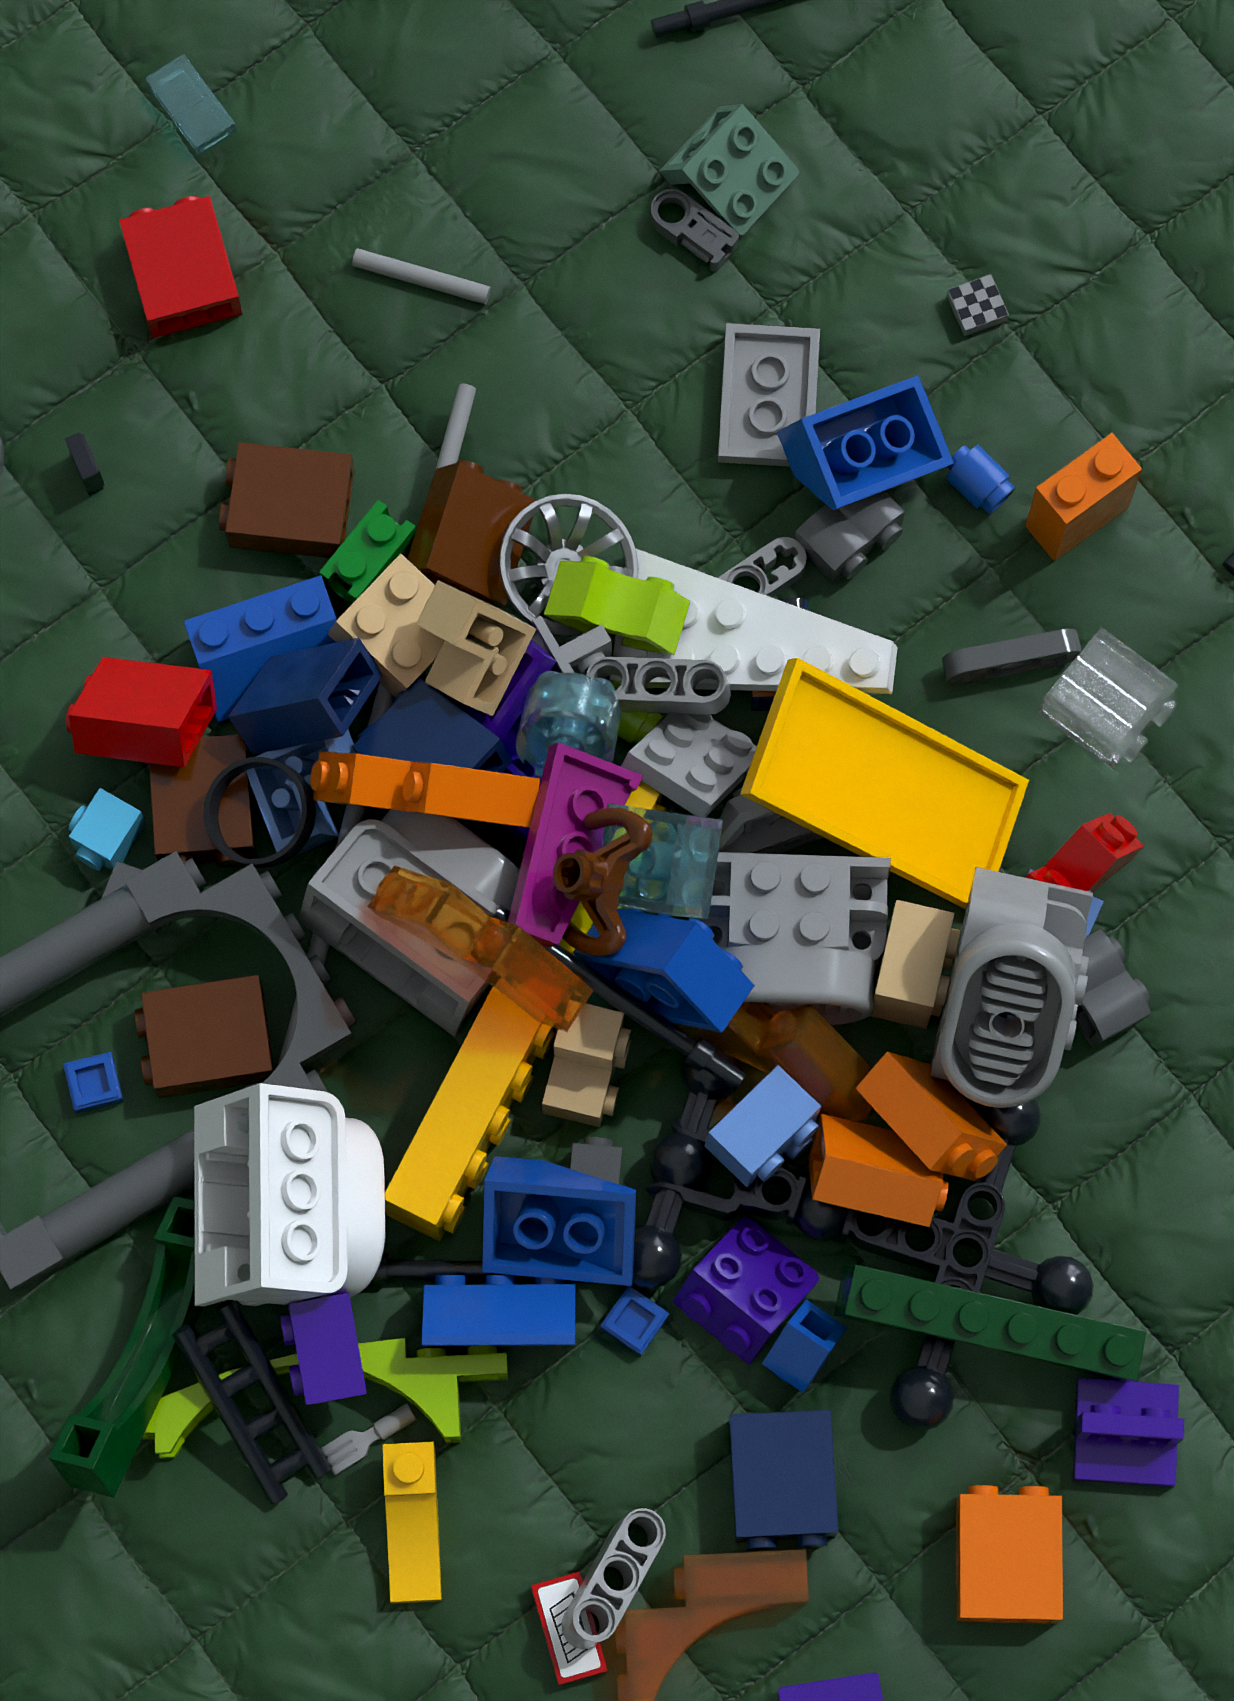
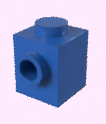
M806 1299L789 1320L762 1364L773 1371L782 1381L804 1392L826 1363L846 1332L847 1327Z

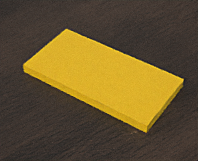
M800 658L788 659L740 795L861 857L890 858L891 872L966 909L975 868L999 872L1029 780Z

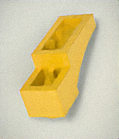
M434 1442L382 1444L390 1603L442 1601Z

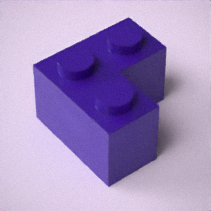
M349 1293L289 1303V1313L280 1315L285 1346L295 1344L299 1363L289 1366L294 1396L304 1395L306 1405L367 1394Z

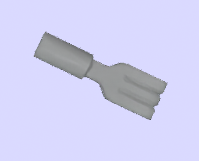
M408 1403L376 1421L370 1429L364 1432L348 1431L322 1447L321 1450L332 1467L333 1475L337 1476L363 1460L368 1455L372 1444L380 1439H387L415 1422L417 1418Z

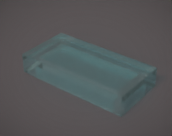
M184 54L145 78L149 89L197 154L236 130L235 122Z

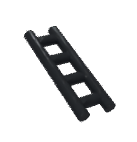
M226 1300L216 1308L223 1321L222 1323L199 1337H196L190 1325H184L174 1331L172 1337L270 1504H276L288 1495L281 1482L285 1478L305 1466H308L314 1478H319L327 1474L332 1467L235 1300ZM234 1339L248 1364L221 1380L207 1355ZM259 1382L272 1407L246 1422L232 1397ZM283 1424L297 1448L270 1464L256 1439Z

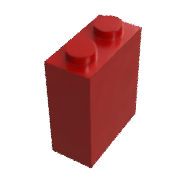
M197 196L184 197L176 201L172 206L157 210L152 208L139 209L132 212L129 217L119 220L152 338L243 314L210 196L203 198Z
M102 657L93 674L87 676L83 691L76 703L69 706L66 714V729L72 734L75 753L185 768L217 710L212 670Z

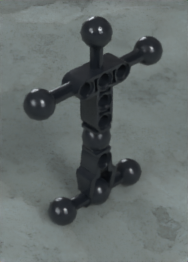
M707 1040L716 1047V1054L743 1072L740 1056L731 1046L722 1041ZM682 1060L680 1074L683 1085L689 1091L681 1118L667 1122L672 1134L666 1135L657 1142L651 1152L649 1166L652 1177L656 1182L645 1189L654 1199L645 1226L635 1229L634 1284L639 1287L653 1289L664 1286L675 1278L681 1267L682 1252L679 1242L673 1234L682 1207H686L723 1221L734 1219L738 1213L755 1215L769 1220L786 1218L787 1225L792 1226L794 1221L803 1234L814 1240L828 1241L841 1236L839 1242L845 1243L848 1238L856 1247L864 1251L935 1273L934 1283L979 1293L985 1277L1031 1292L1033 1301L1039 1307L1074 1315L1080 1314L1088 1307L1093 1297L1094 1284L1090 1272L1080 1261L1073 1257L1058 1255L1047 1258L1041 1264L993 1249L1005 1212V1200L1002 1190L1015 1148L1032 1139L1040 1127L1041 1111L1036 1099L1019 1106L1007 1108L989 1107L980 1104L979 1115L1005 1141L1007 1146L997 1156L998 1162L993 1170L987 1175L978 1178L973 1182V1185L965 1190L957 1206L952 1223L932 1217L930 1227L876 1215L883 1221L884 1231L876 1236H867L859 1229L857 1220L862 1215L871 1213L813 1200L811 1181L806 1182L807 1177L802 1175L800 1180H797L791 1172L781 1167L765 1182L757 1177L748 1187L735 1176L733 1179L735 1192L731 1199H724L697 1191L706 1184L712 1172V1156L704 1145L708 1133L711 1131L708 1128L717 1101L726 1099L736 1090H733L706 1070L702 1069L699 1072ZM779 1183L788 1190L790 1198L784 1204L772 1205L764 1199L762 1195L763 1188L768 1184ZM975 1198H983L992 1205L994 1215L987 1220H978L970 1214L968 1202ZM914 1229L923 1230L930 1236L932 1246L923 1252L914 1251L907 1245L905 1234ZM963 1244L970 1245L978 1252L979 1263L973 1267L959 1265L954 1259L953 1249ZM926 1335L916 1367L907 1369L896 1378L891 1387L890 1403L893 1413L904 1425L912 1429L929 1430L938 1427L947 1420L953 1409L954 1394L945 1374L955 1341Z

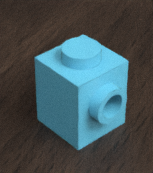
M99 788L89 806L82 805L76 811L69 824V831H71L69 838L74 849L77 850L75 857L97 871H100L102 866L113 871L116 861L121 863L124 861L146 826V822L140 810Z

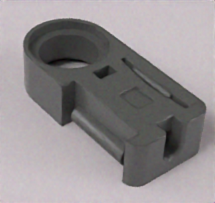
M667 189L654 197L651 204V223L653 228L675 246L681 242V245L707 264L710 263L711 272H717L737 250L738 232L684 192L676 189ZM675 203L684 209L685 216L679 222L667 223L659 217L658 211L665 204Z

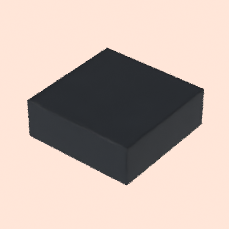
M79 432L65 438L72 460L88 495L103 490L105 484L84 434L81 435Z

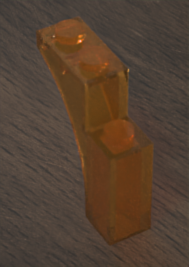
M394 865L389 874L379 883L376 894L367 906L380 918L424 940L477 974L542 1024L568 1032L594 991L520 926L490 917L451 883Z
M743 1002L722 1033L673 1023L696 1039L698 1036H701L721 1052L741 1060L766 1074H769L779 1065L821 1105L820 1115L822 1113L855 1122L867 1119L872 1106L855 1088L872 1068L812 1005L776 1013L766 1002Z
M806 1549L683 1555V1568H673L675 1599H685V1607L626 1610L624 1613L625 1622L619 1623L615 1630L616 1654H626L627 1674L617 1675L618 1701H655L664 1679L683 1653L698 1639L721 1624L744 1614L767 1608L807 1605L809 1595Z

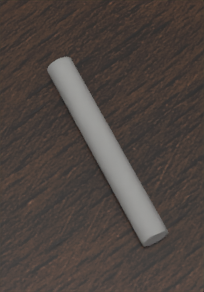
M359 248L355 250L352 260L353 267L485 305L490 296L491 286Z

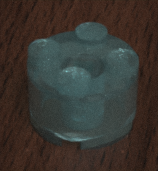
M546 671L539 675L537 682L529 689L525 697L518 729L516 749L521 761L524 763L526 759L529 764L536 768L535 775L542 779L549 746L560 742L612 763L621 721V707L614 695L613 685L606 679L592 678L578 673Z

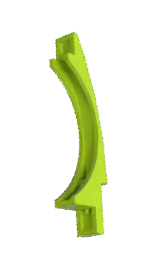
M405 1338L358 1344L364 1378L389 1388L414 1405L434 1425L446 1443L461 1442L459 1382L509 1380L507 1353H497L496 1346H472L467 1348V1355L447 1356V1349L427 1348L417 1350V1358H408ZM297 1354L269 1360L278 1375L290 1373L289 1366L299 1364ZM241 1368L219 1374L222 1380ZM200 1383L161 1397L141 1439H155V1453L159 1454L160 1459L176 1458L189 1435L214 1409Z

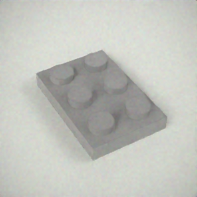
M726 323L718 450L719 463L790 467L777 431L816 413L820 329Z
M670 713L628 752L621 767L643 775L641 781L704 820L747 776L757 746L752 743L748 736L741 732L730 730L713 719L711 714Z

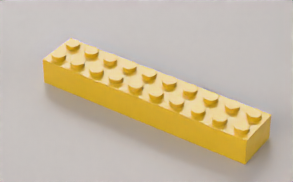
M641 781L637 790L631 792L624 809L637 813L651 825L652 842L650 846L654 847L666 822L663 820L666 807L661 806L662 794ZM622 827L614 828L605 845L626 834V829ZM644 851L630 861L624 875V886L630 889L633 888L642 871L644 863L641 862ZM620 893L619 895L618 909L622 908V905L619 904L620 899L622 897V893ZM580 902L571 921L582 932L587 934L593 922ZM561 938L559 945L568 950L573 955H575L573 953L575 948L569 946V944L563 938ZM518 940L385 1192L387 1216L439 1242L446 1231L453 1234L460 1224L466 1207L463 1206V1197L468 1187L476 1190L480 1185L489 1165L485 1161L488 1148L491 1143L499 1146L511 1123V1119L508 1116L513 1100L520 1103L523 1101L534 1076L530 1075L533 1068L532 1063L536 1056L544 1059L556 1036V1033L553 1032L554 1021L558 1013L562 1015L565 1000L575 1001L578 990L575 989L576 980Z

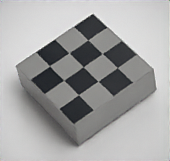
M991 274L947 290V299L964 337L1008 320L1009 314Z

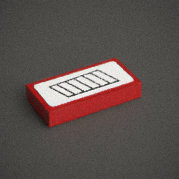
M580 1571L531 1585L559 1686L608 1672L600 1644L591 1649H579L568 1643L562 1633L561 1623L563 1616L583 1582ZM587 1610L581 1611L579 1615L581 1628L588 1634L597 1635L592 1613Z

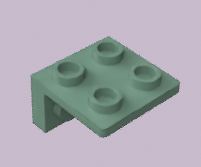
M743 104L719 106L659 170L670 185L690 183L722 221L737 231L739 235H744L799 175V169Z

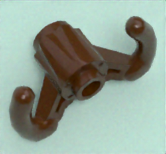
M603 808L586 814L584 819L585 826L590 830H597L607 826H618L625 828L627 833L595 852L577 849L574 853L563 854L556 861L553 868V882L556 888L564 892L565 898L582 903L600 934L599 937L589 936L570 920L562 938L569 946L581 953L599 957L617 954L625 944L627 938L626 929L617 912L619 895L624 887V875L630 861L638 857L643 851H646L652 842L651 825L637 813L623 808Z

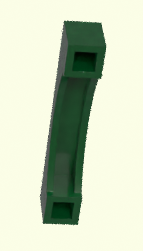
M173 1197L154 1237L157 1247L152 1273L140 1313L129 1340L111 1374L95 1397L78 1415L69 1414L48 1458L70 1487L115 1497L182 1354L172 1337V1333L184 1325H190L193 1330L204 1307L195 1306L194 1200Z
M856 1264L843 1267L833 1315L880 1327L899 1329L993 1349L1117 1381L1138 1380L1147 1331Z

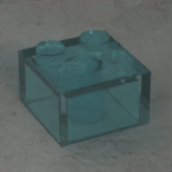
M608 803L607 808H623L637 813L652 828L651 845L629 863L624 875V887L619 895L618 906L671 916L709 919L723 820ZM618 826L605 827L602 847L626 834V829Z

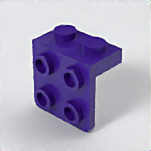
M744 1217L692 1270L672 1302L684 1311L691 1320L697 1322L718 1339L727 1350L736 1354L745 1363L750 1365L763 1350L776 1329L819 1281V1276L815 1270L754 1220Z

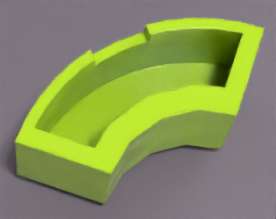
M583 556L581 561L560 560L544 615L584 634L603 625L606 632L623 636L622 646L648 652L675 655L690 600L674 591L675 585L668 580L658 577H647L645 581L610 570L609 564L601 559Z

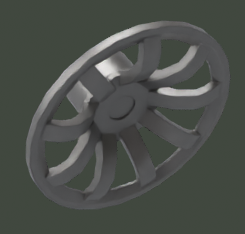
M550 495L534 501L524 508L509 524L499 551V573L502 586L509 601L518 613L532 624V620L539 617V614L547 605L560 560L581 561L583 556L594 557L615 543L620 542L626 568L609 566V569L626 576L638 578L637 552L632 537L623 522L604 505L581 495ZM568 506L579 508L575 524L567 540H562L559 520L553 507ZM539 512L547 528V546L543 545L534 536L520 530L530 518ZM592 513L602 519L613 531L584 549L579 544L585 534ZM514 542L523 545L534 554L537 560L533 566L511 569V551ZM534 579L536 586L541 590L530 607L519 595L514 584L515 581ZM542 617L552 634L560 636H581L584 634Z

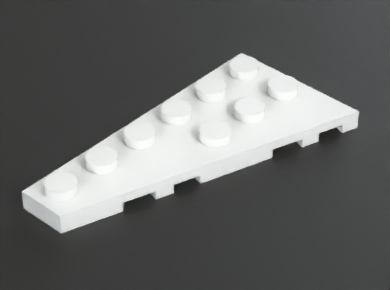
M636 549L639 568L637 579L646 581L647 577H658L668 580L675 585L674 591L690 600V605L675 655L648 652L622 646L623 636L616 635L613 657L712 661L723 669L730 685V690L777 691L787 660L800 658L864 693L892 694L898 649L893 641ZM610 675V681L615 680L622 683L621 677ZM656 677L649 682L647 688L668 689L671 680L665 677ZM711 678L704 679L697 684L695 689L717 690L719 682Z

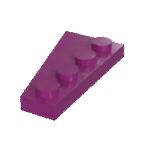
M560 742L549 746L506 932L548 948L559 944L580 901L565 898L564 892L556 888L553 882L554 865L563 854L574 853L577 849L595 852L605 845L612 830L618 826H607L597 830H590L584 824L586 814L603 808L624 809L631 792L637 790L643 775Z

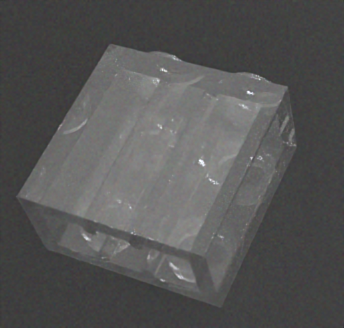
M1101 627L1045 695L1038 713L1115 771L1124 758L1132 763L1149 741L1143 736L1153 723L1161 727L1173 713L1178 704L1172 699L1179 684Z

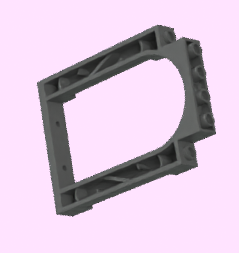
M177 851L126 879V885L0 957L1 1018L166 923L198 916L229 919L255 930L272 943L287 962L295 982L298 1009L294 1035L284 1058L263 1084L328 1093L315 1069L306 1074L303 1068L354 1039L348 1028L356 1023L353 1015L342 997L332 1001L324 987V984L331 981L325 967L317 954L310 959L307 958L299 942L307 938L293 913L283 917L274 901L282 896L268 870L259 875L253 864L248 865L201 893L198 888L205 885L206 882L193 859L191 858L183 863ZM194 1128L44 1216L38 1215L9 1233H6L0 1222V1272L9 1288L16 1292L170 1203L174 1196L180 1197L194 1189Z

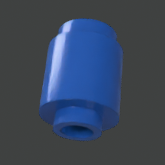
M966 445L962 446L952 456L954 464L947 466L950 472L945 479L976 510L982 508L988 515L996 511L1016 489L1008 481L1011 476L979 445H976L971 450Z

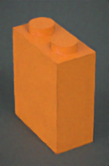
M1113 433L1109 434L1036 487L1025 527L1055 562L1129 508L1142 468Z
M887 1051L855 1089L930 1170L973 1181L991 1172L998 1162L997 1156L1007 1146L1005 1141L949 1081L930 1077L932 1064Z
M821 1113L818 1123L819 1128L815 1133L808 1156L812 1199L930 1227L934 1211H942L947 1199L949 1185L948 1182L943 1181L944 1173L930 1170L893 1130Z
M968 1486V1494H960L956 1499V1622L1058 1624L1063 1620L1062 1496H1049V1488L1041 1486L1019 1487V1495H999L997 1486Z

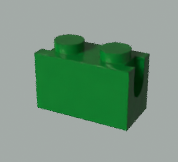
M377 500L320 570L319 574L322 576L328 595L349 608L400 554L406 559L408 558L417 530L416 526L408 520L399 525L389 515L388 507ZM344 582L352 586L349 591L342 586Z

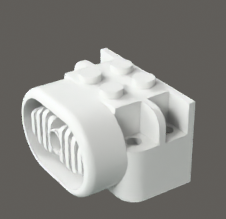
M263 1083L194 1106L195 1306H207L225 1300H238L242 1305L258 1306L266 1303L286 1305L318 1296L326 1297L349 1293L350 1297L364 1290L377 1272L385 1243L384 1158L380 1142L370 1126L358 1119L345 1118L344 1108L333 1094L324 1091Z

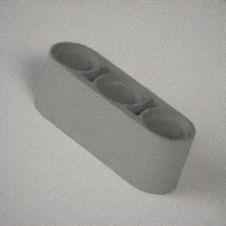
M603 657L590 665L585 677L586 685L596 704L608 711L710 715L723 710L729 703L731 696L730 685L723 669L715 662L708 660ZM610 675L622 678L621 686L616 691L603 693L598 690L599 683L603 678ZM656 677H665L671 680L669 688L662 694L653 695L646 691L649 682ZM711 678L719 682L717 691L710 696L702 697L694 693L697 684L704 679Z
M647 1508L636 1509L620 1519L611 1529L562 1619V1633L566 1641L573 1647L591 1649L608 1639L616 1630L666 1536L665 1524L655 1511ZM629 1524L640 1525L646 1531L648 1538L646 1547L637 1546L630 1540L628 1536ZM605 1567H613L621 1573L624 1581L621 1591L613 1590L606 1584L603 1574ZM587 1610L597 1617L600 1627L597 1635L588 1634L581 1628L579 1624L581 1611Z

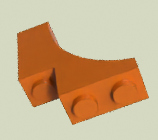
M319 751L318 761L314 763L311 770L310 783L314 790V801L530 828L539 792L540 778L436 763L411 762L354 753Z

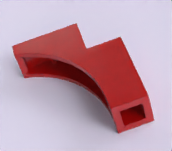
M1108 813L1082 824L1044 867L1030 872L1025 878L1093 893L1113 874L1130 862L1142 850L1144 845L1136 838L1138 832L1128 820L1122 816L1116 815L1114 817L1111 813Z

